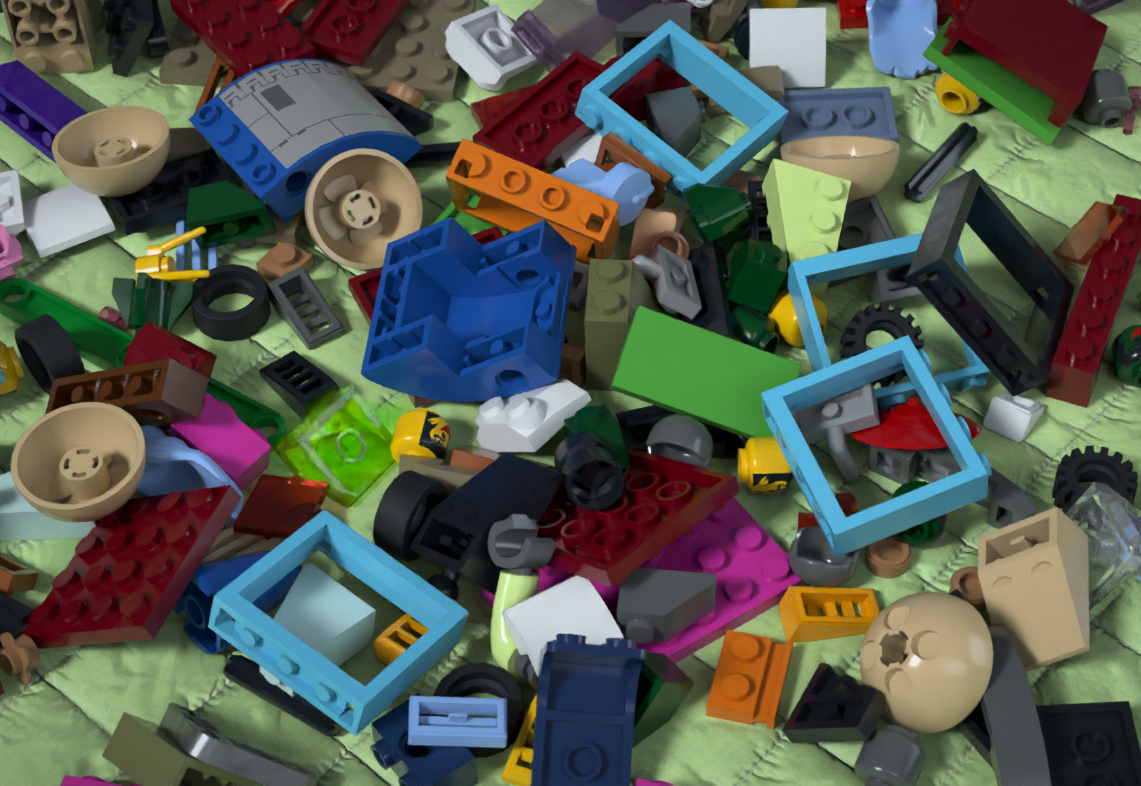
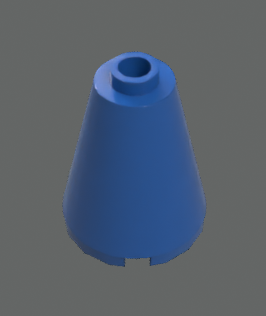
M272 550L202 562L174 606L176 614L184 610L190 624L184 626L183 629L197 648L206 654H213L217 651H223L231 645L208 627L214 595ZM301 564L252 602V604L265 614H269L284 601L302 570Z

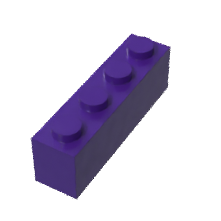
M18 60L1 64L0 121L56 163L52 153V142L55 136L68 123L88 112Z

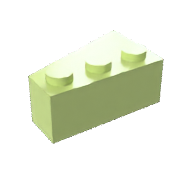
M773 158L762 184V192L767 201L768 228H771L773 244L777 245L783 252L788 253L787 270L793 261L837 252L851 181ZM785 278L779 290L782 288H788ZM829 282L808 286L809 291L821 300Z

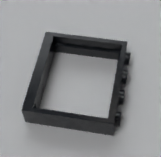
M972 169L940 187L907 277L1014 397L1048 381L1052 369V360L1059 345L1075 287L976 170ZM965 223L969 225L1035 302L1024 338L953 258ZM934 271L937 274L931 278H928V276L925 273H931ZM1043 287L1048 295L1043 297L1037 289Z

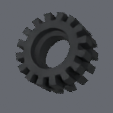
M881 303L878 308H875L874 304L869 305L863 312L860 310L856 313L844 329L845 332L841 336L839 343L843 344L839 351L840 358L846 357L848 359L868 351L865 343L866 337L869 333L878 330L889 333L894 340L909 335L917 350L924 347V339H918V336L922 333L919 325L913 328L911 323L915 318L910 313L906 318L901 315L903 308L897 305L893 310L888 309L889 303ZM903 369L873 381L871 384L874 387L878 382L881 384V387H887L892 382L895 384L900 382L907 376V373Z
M1094 445L1085 447L1084 454H1082L1079 448L1071 451V456L1065 454L1062 457L1061 464H1058L1052 498H1055V507L1062 508V512L1069 518L1071 516L1075 517L1074 523L1078 527H1081L1083 521L1089 522V530H1096L1098 523H1102L1104 530L1112 528L1113 520L1119 525L1124 522L1125 515H1130L1138 487L1137 471L1132 472L1133 464L1130 460L1121 463L1123 458L1121 453L1116 451L1113 456L1108 455L1109 448L1101 446L1100 453L1094 452ZM1088 481L1097 482L1108 487L1111 492L1096 494L1083 489L1079 484Z

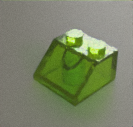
M353 385L328 393L272 447L300 482L345 508L351 507L395 462L390 451L393 435Z

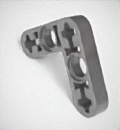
M169 703L160 723L163 730L187 754L262 785L316 786L319 780L318 775L304 767L226 737L207 717L185 706Z

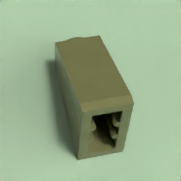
M126 712L123 713L102 754L105 759L141 786H255L256 784L255 781L192 757L184 752L159 724Z

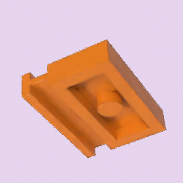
M727 629L706 705V716L753 725V722L767 724L768 729L774 730L791 661L793 642L786 641V644L783 645L773 643L772 638Z

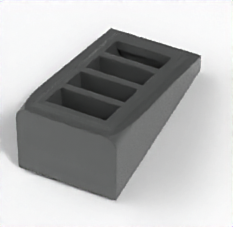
M303 266L267 283L269 300L308 350L345 332L344 326ZM300 291L303 294L290 302L287 299ZM310 302V306L298 312L295 311V308ZM315 312L319 313L320 316L303 323L302 319ZM325 322L329 325V327L314 335H311L309 330Z

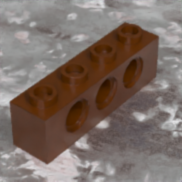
M171 358L53 380L45 415L70 404L101 402L125 410L138 422L140 427L199 420L205 403V393L209 378Z

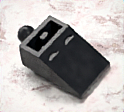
M506 452L429 512L409 547L411 551L442 570L441 574L431 576L426 582L456 602L459 597V587L457 585L459 579L495 595L500 571L509 569L496 566L491 560L488 551V536L494 522L506 520L512 514H526L528 519L536 520L538 525L565 476L558 471Z

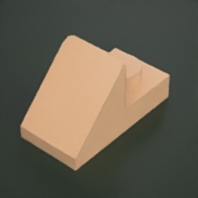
M649 205L647 209L644 208L636 217L629 259L638 255L648 257L651 242L662 232L675 231L682 235L687 223L686 210L662 205L654 209Z

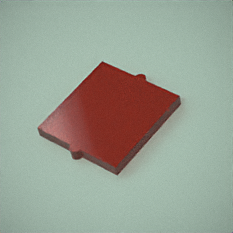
M1095 201L1079 222L1072 226L1071 231L1053 253L1059 258L1086 265L1102 245L1111 238L1112 233L1130 212L1124 207Z
M261 474L233 524L234 532L264 536L266 540L272 537L287 539L317 515L330 490L329 482L300 479L298 475L283 477Z

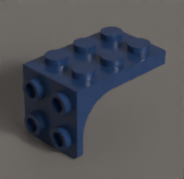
M556 634V640L546 642L540 651L530 786H630L637 686L642 664L646 661L647 651L635 648V640L606 638L605 644L593 645L586 644V636Z

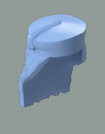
M867 0L866 12L869 28V47L874 67L878 71L911 80L915 79L917 74H925L928 70H936L938 66L922 55L938 34L936 0Z
M581 158L570 163L569 168H560L550 174L619 203V226L627 225L636 219L644 209L648 196L654 192L650 175L645 170L636 168L626 162H620L609 172H606L586 159Z
M152 425L141 426L146 443L147 456L144 474L136 491L149 497L170 494L172 492L198 490L206 487L231 485L241 496V499L225 525L230 528L237 524L240 519L239 511L242 510V500L244 497L241 490L224 470L208 455L200 450L189 448L184 441L176 437L166 436L160 428Z

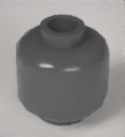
M1108 68L1096 69L1091 73L1084 96L1080 102L1084 119L1090 124L1101 125L1103 128L1115 127L1121 124L1123 118L1131 111L1133 105L1132 97L1126 79L1122 74Z
M885 724L883 729H874L868 740L864 741L855 762L854 771L857 777L865 783L864 786H915L926 761V754L919 745L920 738L916 734L897 725Z

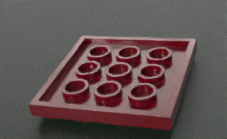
M626 448L631 466L622 469L625 477L624 489L620 497L609 507L601 510H585L578 507L570 499L564 484L561 482L538 523L539 531L536 538H551L557 543L553 555L546 566L610 587L626 580L631 572L647 560L657 557L662 549L678 537L688 534L693 529V526L711 513L722 509L728 500L740 492L737 478L734 475Z
M231 485L129 499L115 512L98 519L96 527L92 528L89 534L77 544L75 555L65 570L55 577L52 583V590L44 602L31 613L29 617L30 623L22 634L30 637L38 649L154 639L235 509L241 496Z

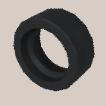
M236 264L217 266L209 270V277L198 278L194 282L196 286L194 299L191 302L196 326L206 336L214 340L227 342L243 340L256 334L267 324L271 314L267 283L258 271L248 266ZM239 293L254 298L247 306L237 311L219 312L208 308V305L215 299L226 294Z
M41 315L15 330V341L23 361L39 386L48 395L51 393L54 379L86 373L83 362L70 337L50 315Z
M412 470L403 471L394 478L386 489L375 515L373 525L375 546L406 561L420 558L409 547L431 509L447 498L445 486L438 480Z
M470 663L452 670L441 679L434 692V696L466 697L474 693H488L507 699L506 748L467 747V749L474 757H489L505 751L516 742L524 722L523 693L516 678L505 669L489 663ZM438 715L441 717H448V715Z

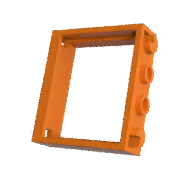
M462 138L445 176L457 211L492 226H498L499 229L511 234L546 220L571 245L577 248L575 261L590 266V259L594 258L588 255L593 245H595L596 259H610L619 238V203ZM473 194L481 197L476 209L465 205L469 195ZM590 218L599 220V224L591 221Z

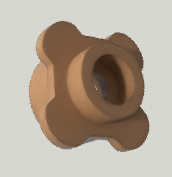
M9 632L1 634V668L9 676L17 675L22 684L30 683L32 681L30 672L41 664V657L37 646L27 635L22 634L13 638Z

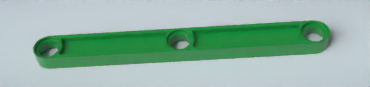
M9 278L0 282V313L3 316L23 326L41 315L48 314L62 326L81 358L104 370L123 367L129 344L134 339L133 336L24 279ZM11 294H24L22 299L18 301H4ZM210 377L206 393L208 392L218 402L223 401L230 405L238 419L250 429L256 428L259 430L266 426H273L278 429L277 433L273 436L266 437L269 445L272 446L271 453L278 451L285 445L288 435L285 420L281 414Z

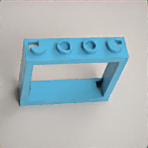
M669 19L582 89L575 115L585 122L586 126L595 130L602 137L611 131L670 174L672 178L667 184L668 189L675 197L678 196L688 204L683 189L696 183L721 186L779 135L789 111ZM656 57L663 60L750 128L746 134L703 171H700L608 98L609 95Z
M923 233L793 261L785 279L813 372L830 366L831 362L808 286L910 264L914 259ZM958 243L953 258L968 274ZM961 338L969 367L932 377L936 383L942 382L947 390L961 387L962 392H969L986 386V380L993 373ZM911 381L875 389L877 406H881V410L906 404V399L919 396Z
M909 335L761 393L763 417L836 558L987 497L988 476L992 475L990 464L982 451L975 452L970 443L972 438L966 421L962 416L955 417L950 408L951 399L945 385L942 382H935L930 374L932 368L926 352L922 348L917 350ZM905 369L962 471L846 517L792 413Z
M324 509L214 595L208 627L356 737L460 642L469 611ZM317 550L429 629L366 686H363L252 604V602Z

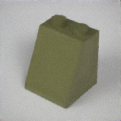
M590 259L584 318L587 390L614 391L609 388L635 309L638 305L669 316L659 304L656 295L633 260Z

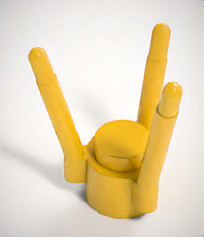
M201 226L163 244L147 247L148 255L136 259V277H138V272H144L152 276V278L171 282V287L173 282L194 283L198 278L209 277V270L177 271L172 256L164 255L165 252L203 235L206 232V228Z

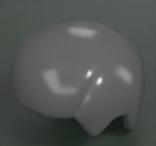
M678 414L664 417L657 422L646 441L648 446L647 453L657 454L661 457L703 468H708L714 451L713 439L707 428L690 416Z
M805 526L799 528L795 539L791 543L788 554L789 566L792 572L805 583L815 587H838L852 578L858 564L861 548L836 558L821 527Z

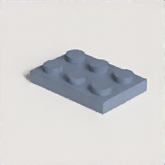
M890 87L784 91L785 96L775 100L789 111L779 133L780 148L783 144L793 140L831 135L873 136L890 139L897 143L899 141Z

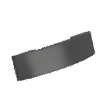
M870 445L868 470L901 485L911 482L914 476L933 483L962 471L949 447L906 450ZM991 467L992 475L988 476L987 497L974 502L989 509L986 524L1001 529L1034 516L1036 508L1029 498L1008 478Z
M1004 625L987 626L993 645V666L990 680L980 700V705L992 744L990 758L998 786H1051L1041 726L1021 658Z

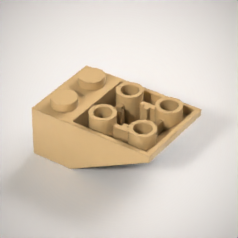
M0 0L16 60L37 75L95 71L97 38L91 13L84 0Z
M1058 507L980 536L978 542V577L991 626H1005L1017 648L1025 672L1090 651L1088 535Z

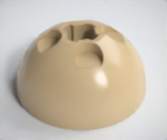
M139 106L104 108L82 115L64 126L52 142V153L63 174L82 190L105 197L124 196L144 188L160 173L169 154L170 128L168 121L162 114L149 108Z
M860 135L809 137L793 140L781 146L782 161L851 181L847 204L877 194L892 177L900 154V144L893 140Z
M353 149L336 155L317 171L306 193L305 219L312 239L329 258L350 268L367 270L383 267L387 244L418 231L421 226L422 199L414 177L399 160L379 150ZM348 210H349L350 216L353 218L352 221H351V219L349 218V216H348V214H347V211H348Z
M101 402L70 404L44 415L23 433L11 457L12 479L23 498L42 514L65 522L81 523L94 521L108 516L121 508L135 493L142 480L146 466V443L140 425L125 410Z
M941 592L915 593L902 597L888 605L869 626L860 651V673L863 684L877 690L887 704L882 715L895 725L919 734L941 732L965 719L983 697L993 666L992 639L980 613L965 600Z

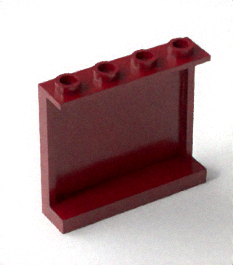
M960 0L961 2L951 17L952 21L943 34V37L948 40L941 54L947 56L960 39L1052 97L1054 102L1047 120L1061 128L1082 101L1108 26L1067 0Z

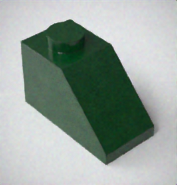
M227 180L189 188L186 225L189 231L201 226L206 228V232L203 235L194 238L200 250L276 235L277 228L264 203Z
M749 238L734 252L731 258L728 299L767 314L787 274L788 253L783 252L773 243L766 241L757 242Z
M605 404L581 408L574 416L564 419L565 438L580 431L598 434L608 443L622 469L631 466L617 420Z
M646 653V661L642 664L636 694L632 748L671 720L695 684L664 653Z

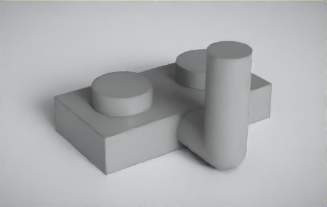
M659 244L651 251L648 258L644 255L636 256L633 261L641 274L653 279L659 304L670 313L676 314L679 312L693 319L702 306L691 262Z
M871 383L792 413L808 445L827 440L830 455L844 479L848 481L856 479L860 474V470L846 447L845 434L880 425L876 393Z

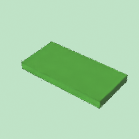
M951 15L922 55L1038 139L1050 145L1063 127L1062 125L1059 128L1047 120L1054 102L1052 97L960 39L947 56L941 54L948 40L943 37V34L952 21Z
M638 305L635 309L609 389L675 413L690 416L700 422L748 439L752 437H769L773 435L763 417L761 393L797 379L801 364Z

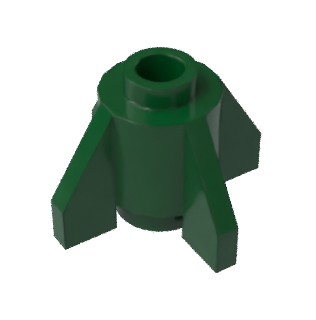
M696 183L683 189L690 208L685 212L688 219L695 225L701 239L705 241L703 244L715 240L724 247L725 256H727L750 225L749 216L754 214L748 196L745 192L738 194L734 187Z
M138 272L137 285L134 279L114 277L112 295L127 328L135 330L136 336L146 322H153L171 331L191 305L196 285L194 283L173 282L171 292V282L152 278V276L144 272Z

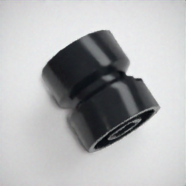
M580 431L569 435L559 444L555 451L556 471L565 476L562 483L570 499L578 507L585 510H601L609 507L620 497L624 489L625 477L611 448L600 435L593 432Z

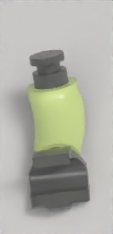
M512 514L506 520L494 522L488 536V551L491 560L496 566L509 569L500 571L491 620L492 656L499 667L509 672L516 678L517 682L528 681L537 690L538 676L528 654H519L501 611L538 594L540 575L533 573L532 570L541 569L548 564L557 543L551 538H536L539 531L536 520L528 519L526 514Z

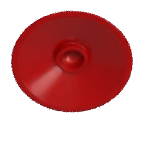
M910 397L907 404L879 411L880 425L849 433L851 437L860 442L884 448L923 450L948 447L926 406L919 403L918 397ZM954 413L956 418L960 416L964 418L972 439L980 434L981 428L976 422L964 415Z

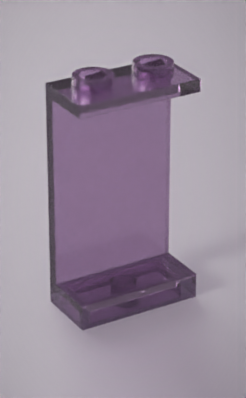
M544 0L532 11L528 9L519 16L511 31L550 73L576 51L592 59L616 38L617 25L657 0Z

